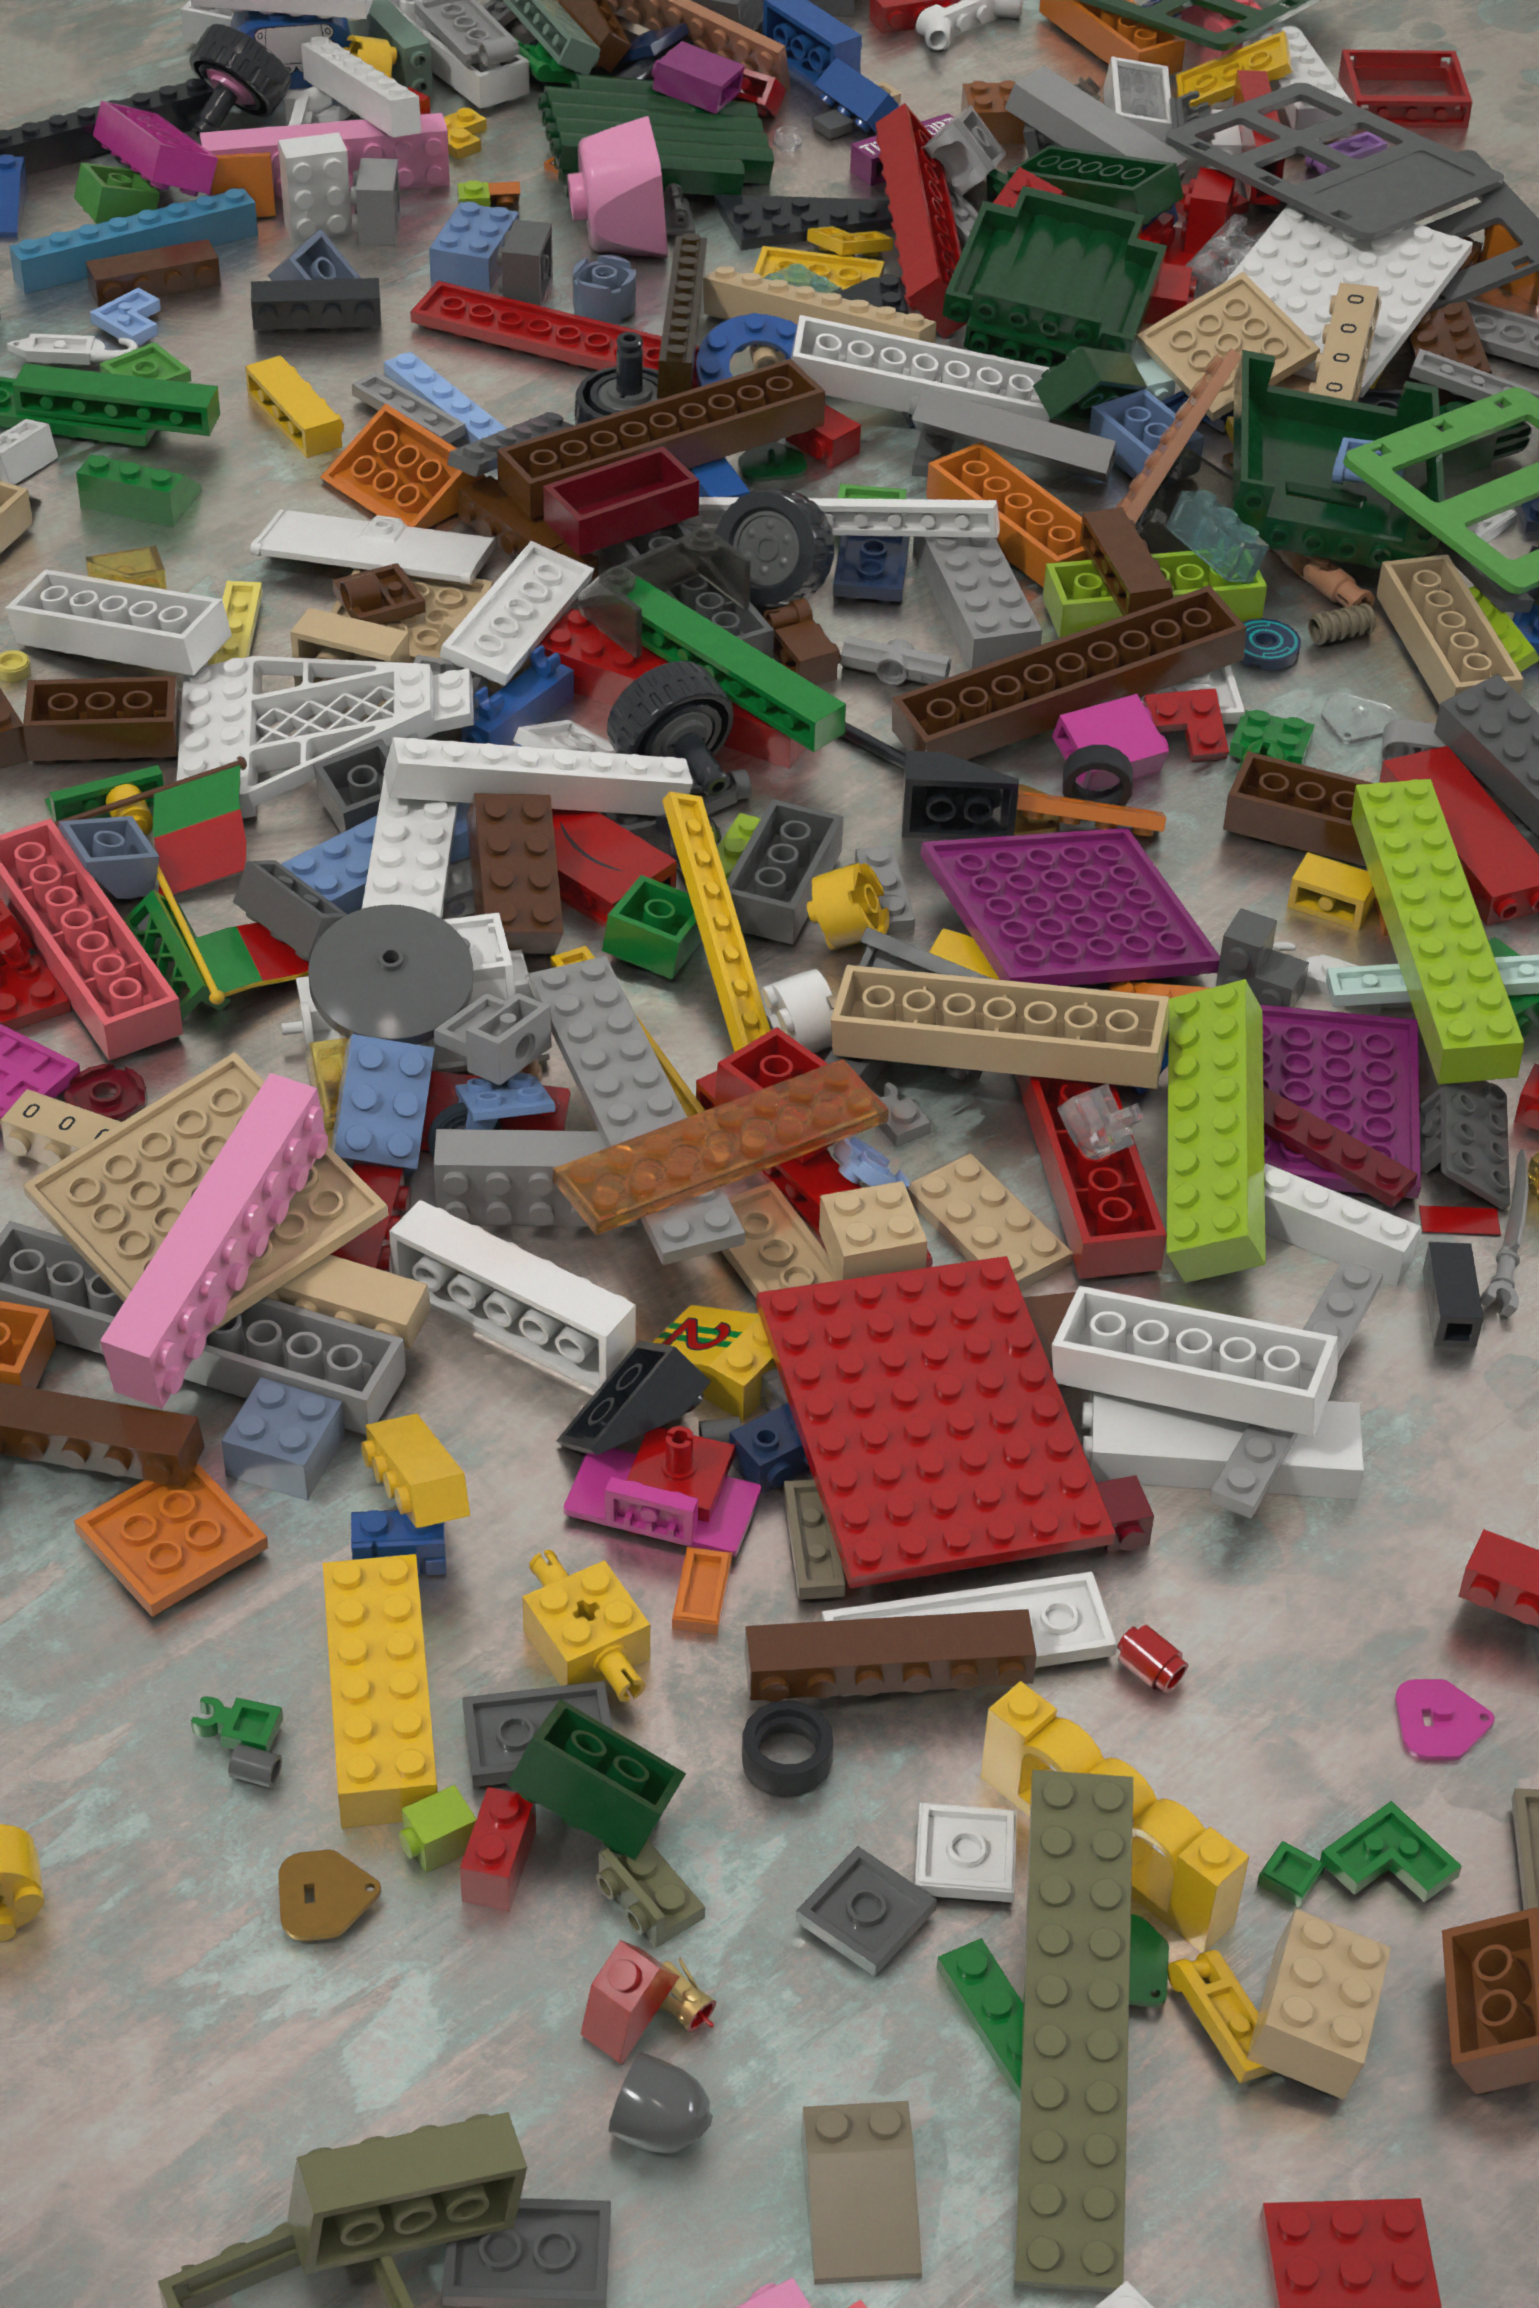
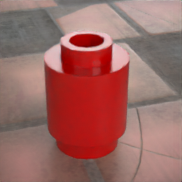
M1144 1625L1139 1629L1135 1626L1131 1627L1122 1636L1117 1645V1649L1120 1650L1118 1661L1153 1690L1159 1688L1164 1693L1170 1692L1181 1681L1189 1666L1182 1659L1183 1653L1149 1625Z

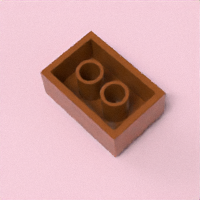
M1538 1907L1442 1930L1452 2066L1475 2094L1538 2081Z

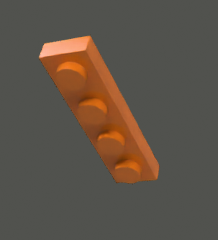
M1018 790L1017 810H1022L1021 816L1043 819L1044 814L1056 815L1059 822L1072 825H1080L1081 819L1095 821L1094 827L1100 829H1117V825L1132 827V833L1144 836H1153L1154 831L1164 832L1167 817L1160 811Z

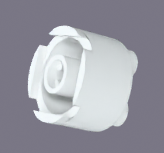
M818 969L804 971L761 988L763 999L772 1013L767 1016L770 1030L776 1027L812 1053L832 1047L830 1020L834 1009H832L828 997L833 996Z

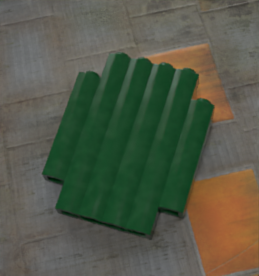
M575 74V80L570 81L569 88L545 86L544 93H539L538 111L542 112V125L546 126L545 136L547 141L550 142V154L554 157V169L559 170L558 183L563 185L566 197H569L567 174L579 173L578 143L580 140L649 116L660 160L663 192L671 183L680 185L683 193L701 195H741L743 183L770 185L774 166L773 150L769 147L767 134L763 132L762 121L758 117L757 108L753 102L731 100L715 114L653 90L654 80Z
M1023 186L1014 208L983 201L945 292L942 315L957 323H967L963 347L973 352L996 355L1006 359L1049 368L1059 366L1067 359L1066 355L1071 350L1080 346L1128 353L1131 356L1137 341V334L1141 330L1163 268L1167 246L1140 239L1144 215Z

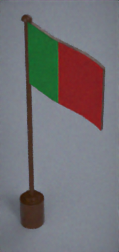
M238 756V761L59 821L89 819L154 797L152 830L156 852L159 855L158 864L175 897L244 872L247 858V842L240 808L241 770L243 771L247 767V761L244 757ZM59 821L54 822L57 828L59 825ZM159 884L158 893L165 896Z

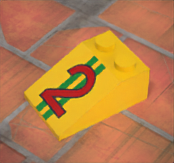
M690 1305L652 1342L675 1346L711 1381L703 1391V1399L734 1417L739 1416L741 1421H744L782 1383L759 1314Z

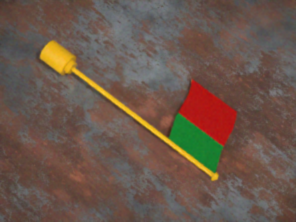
M131 784L119 785L113 788L107 795L106 805L141 793L138 787ZM145 800L109 812L111 817L132 816L145 836L152 831L153 816ZM158 864L156 878L211 993L209 1000L212 1004L219 1005L223 1003L225 997L253 987L296 980V978L309 975V961L298 957L295 954V949L287 943L272 937L271 931L258 922L228 927L193 938Z

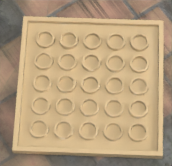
M233 1052L24 1183L25 1195L116 1295L125 1302L265 1081L236 1052ZM327 1146L323 1157L316 1159L311 1166L304 1188L299 1192H295L289 1202L285 1219L281 1224H276L268 1236V1244L262 1256L254 1259L248 1269L244 1286L239 1291L235 1290L227 1303V1310L223 1320L218 1325L214 1324L209 1334L389 1216L387 1204L329 1146Z

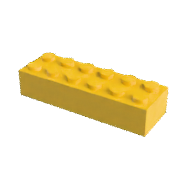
M416 1554L324 1562L322 1564L341 1829L402 1823V1808L438 1792Z

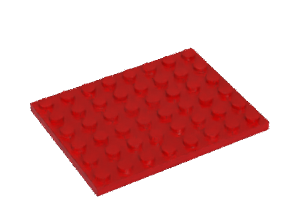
M1007 1256L757 1292L756 1306L850 1588L1113 1544L1116 1535L1057 1382L1053 1378L1050 1364Z

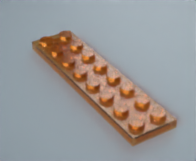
M841 1059L553 1168L552 1181L593 1232L598 1235L888 1122L889 1109L847 1062Z

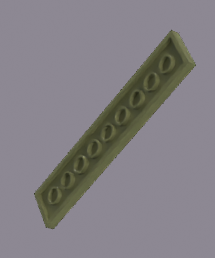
M1033 1770L1014 2286L1112 2293L1124 2283L1133 1777L1044 1770Z

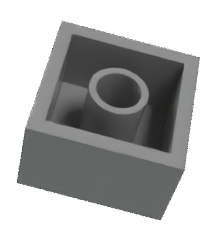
M361 158L359 170H354L351 205H355V214L352 216L353 233H358L359 245L396 246L401 214L398 159Z

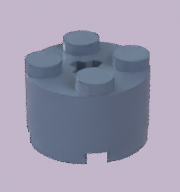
M598 255V261L589 263L588 258L579 261L573 268V308L575 315L618 326L621 325L622 319L630 316L636 308V270L631 269V263L624 258L612 255Z

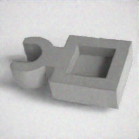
M888 1082L885 1084V1097L877 1096L871 1089L867 1090L866 1105L875 1113V1123L895 1147L931 1134V1121L910 1097L900 1101L897 1098L898 1090L892 1083Z

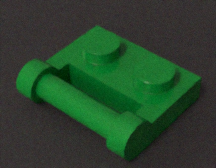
M514 38L519 45V54L529 61V69H531L532 75L536 79L565 84L575 80V74L578 73L559 65L541 43H537V46L526 45L517 38Z

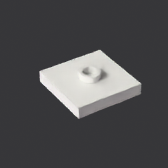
M919 1803L915 1885L931 1896L1013 1903L1015 1893L1017 1810Z

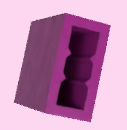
M681 41L672 50L670 49L663 58L655 62L652 69V77L654 78L652 89L717 114L740 93L745 65Z

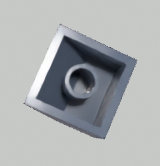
M321 229L297 247L267 275L271 281L361 278Z
M132 816L59 821V830L84 868L117 899H136L147 896L152 889H155L159 855Z

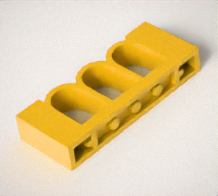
M1023 1682L1017 1683L988 1708L980 1778L1030 1817L1031 1777L1033 1770L1054 1771L1050 1768L1051 1764L1058 1772L1133 1777L1131 1897L1201 1953L1208 1951L1235 1925L1249 1855L1211 1826L1205 1829L1194 1814L1176 1801L1165 1798L1157 1800L1151 1786L1134 1767L1120 1759L1112 1757L1104 1759L1101 1750L1092 1737L1079 1725L1069 1719L1056 1717L1057 1708ZM1155 1845L1156 1847H1158L1165 1856H1163L1160 1852L1154 1849L1153 1846Z

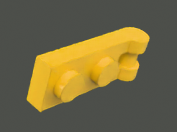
M1214 1949L1199 1953L1196 1960L1191 1962L1186 1958L1170 1962L1167 1971L1171 1986L1177 1992L1183 1993L1238 2082L1243 2083L1274 2073L1275 2071L1247 2059L1258 2011L1222 1955Z

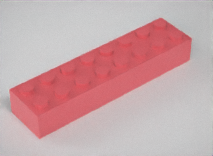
M50 818L0 835V898L34 945L32 948L35 953L40 954L69 999V1003L107 1059L111 1061L182 1035L183 1028L178 996L92 875L84 868L52 819Z

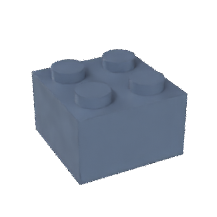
M260 1377L221 1440L225 1475L308 1501L345 1438L342 1401Z

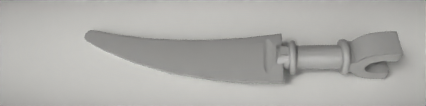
M1523 1149L1517 1155L1515 1185L1509 1220L1502 1248L1496 1255V1262L1498 1263L1496 1276L1491 1279V1284L1480 1296L1481 1304L1486 1307L1496 1298L1499 1299L1503 1305L1501 1314L1508 1318L1518 1309L1519 1297L1514 1290L1515 1282L1513 1281L1515 1267L1520 1263L1517 1250L1521 1245L1528 1200V1166L1525 1150Z

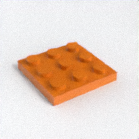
M198 1463L194 1467L185 1487L157 1484L144 1480L74 1520L75 1530L80 1538L152 1617L268 1549L267 1536Z

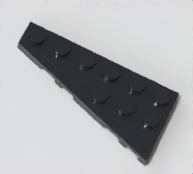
M715 194L714 205L741 251L762 248L763 246L770 247L806 242L808 228L834 226L848 233L893 229L891 226L893 216L888 209L890 200Z

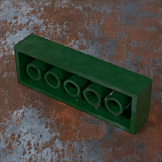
M1049 145L1007 171L1008 176L1012 177L1017 169L1021 167L1059 188L1067 197L1144 215L1143 226L1149 224L1152 218L1158 214L1171 210L1175 203L1184 198L1177 164L1173 162Z

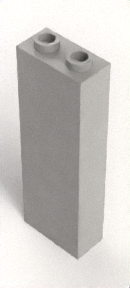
M1042 66L1014 84L1005 109L1061 146L1173 162L1177 164L1180 181H1183L1186 175L1184 167L1188 158L1047 67Z
M921 387L919 395H913L909 408V414L912 415L911 419L917 430L970 445L982 442L995 452L1105 483L1109 481L1117 454L1116 441L924 387Z

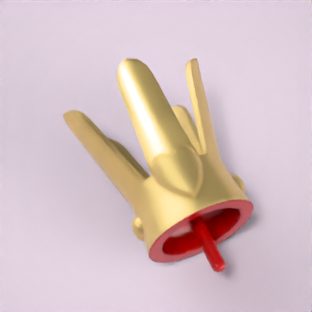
M681 1958L679 1959L680 1966L689 1981L671 1962L664 1961L663 1965L680 1977L671 1989V1992L677 1999L668 1995L660 2007L676 2016L688 2032L695 2031L704 2023L710 2028L714 2027V2024L708 2018L716 2007V2001L700 1990Z

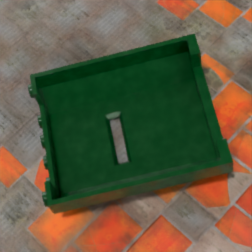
M1242 350V357L1239 360L1234 378L1232 510L1257 545L1265 546L1275 551L1286 550L1296 552L1306 557L1317 556L1333 559L1338 563L1349 562L1365 565L1374 570H1380L1382 562L1420 558L1437 549L1440 541L1439 538L1369 484L1344 481L1343 484L1332 483V475L1343 437L1375 441L1440 416L1438 387L1405 381L1397 409L1269 385L1275 365V356ZM1442 454L1406 468L1403 478L1405 481L1433 502L1440 503L1445 501Z

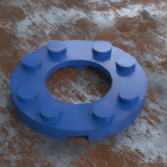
M757 313L734 317L717 325L706 335L698 350L696 360V381L698 387L733 377L730 372V361L733 355L742 352L750 345H754L753 347L768 345L775 348L777 352L781 351L785 355L786 360L791 359L797 325L790 320Z

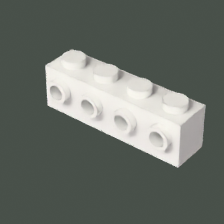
M1265 1164L1266 1234L1339 1264L1345 1259L1383 1273L1382 1282L1395 1287L1398 1286L1413 1262L1421 1226Z

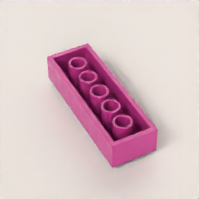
M101 100L93 137L102 143L101 147L111 150V155L121 158L122 163L130 165L131 170L141 173L140 177L151 181L150 185L156 188L169 190V186L180 188L179 191L190 196H197L198 192L210 193L218 157L156 113Z

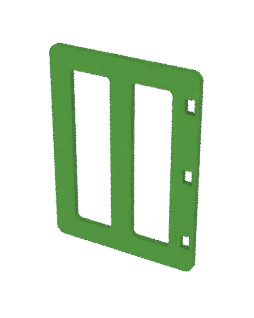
M1513 387L1347 451L1343 463L1350 471L1506 591L1513 594H1523L1539 587V549L1515 560H1510L1467 528L1538 498L1539 462L1440 503L1433 502L1395 473L1523 421H1527L1539 429V399L1530 392L1519 387ZM1500 403L1504 408L1501 409L1496 404ZM1441 426L1445 431L1441 432L1437 427ZM1379 450L1384 455L1379 456L1375 453V451Z

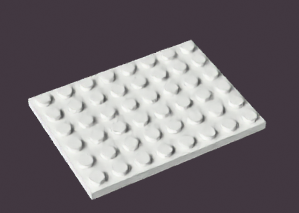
M1288 204L1226 281L1244 272L1320 348V353H1323L1325 346L1322 343L1323 329L1325 324H1330L1332 317L1329 313L1330 300L1332 295H1337L1339 284L1348 283L1379 287L1382 304L1359 396L1362 398L1472 252L1473 242L1414 223L1374 240H1361ZM1316 360L1293 374L1316 381L1318 375L1315 372Z

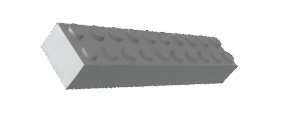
M9 1221L0 1233V1301L50 1309L55 1340L104 1355L100 1340L124 1302L63 1236ZM265 1297L206 1337V1344L201 1356L196 1360H192L185 1371L184 1379L248 1398L260 1377L333 1398L343 1403L345 1429L367 1435L365 1425L378 1422L406 1375L404 1338Z

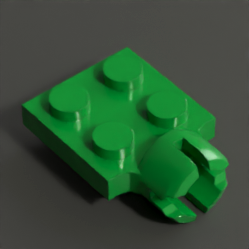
M1245 710V716H1241L1232 738L1229 755L1241 759L1239 770L1248 751L1302 765L1313 737L1315 724L1306 723L1304 720L1296 717L1281 718L1272 716L1262 710Z

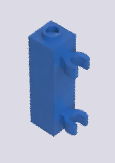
M540 645L531 652L530 660L533 666L491 697L488 696V688L485 686L474 694L473 700L476 706L474 708V725L461 727L462 742L512 746L516 743L513 740L518 727L541 724L574 699L573 669L561 664L560 655L556 652L550 657L545 656V648Z

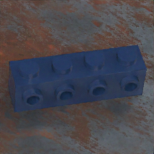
M789 1403L730 1431L729 1443L735 1445V1458L732 1465L746 1481L761 1485V1494L773 1488L784 1486V1481H790L792 1478L810 1470Z

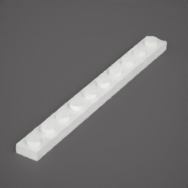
M699 497V515L684 520L683 523L691 533L716 534L722 516L728 507L740 497ZM808 498L814 501L820 510L824 512L831 525L833 535L998 538L1000 532L997 500Z

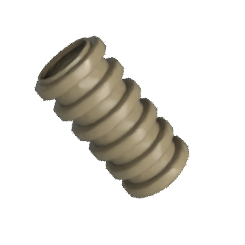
M1362 603L1359 606L1353 605L1349 608L1344 607L1340 610L1335 609L1331 612L1313 614L1309 619L1308 630L1313 642L1317 645H1323L1324 643H1332L1335 640L1341 641L1344 638L1350 639L1354 636L1359 637L1363 634L1373 633L1376 626V617L1371 606L1367 603Z

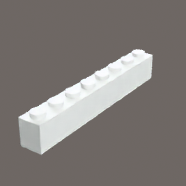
M313 37L311 42L301 43L303 74L306 81L392 138L421 133L418 95L397 83L396 80L384 75L383 72L376 70L372 65L365 63L361 58L354 56L350 51L341 48L339 44L333 43L328 37Z
M393 737L384 768L389 798L471 803L474 793L550 795L552 809L654 816L666 814L662 800L669 791L690 794L693 786L687 761L684 758Z

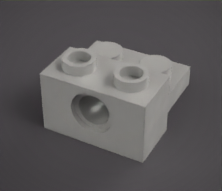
M485 993L434 1029V1042L456 1054L467 1057L468 1072L501 1085L552 1047L551 1008L547 1004L520 993H516L507 1001Z

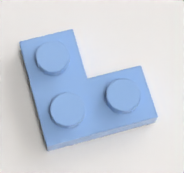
M136 288L91 311V323L118 339L128 338L133 340L138 346L142 345L145 341L158 335L157 323L149 320L148 317L161 311L160 299L140 288Z

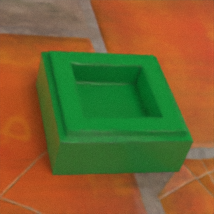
M1282 1840L1259 1873L1257 1884L1301 1908L1324 1874L1326 1864Z

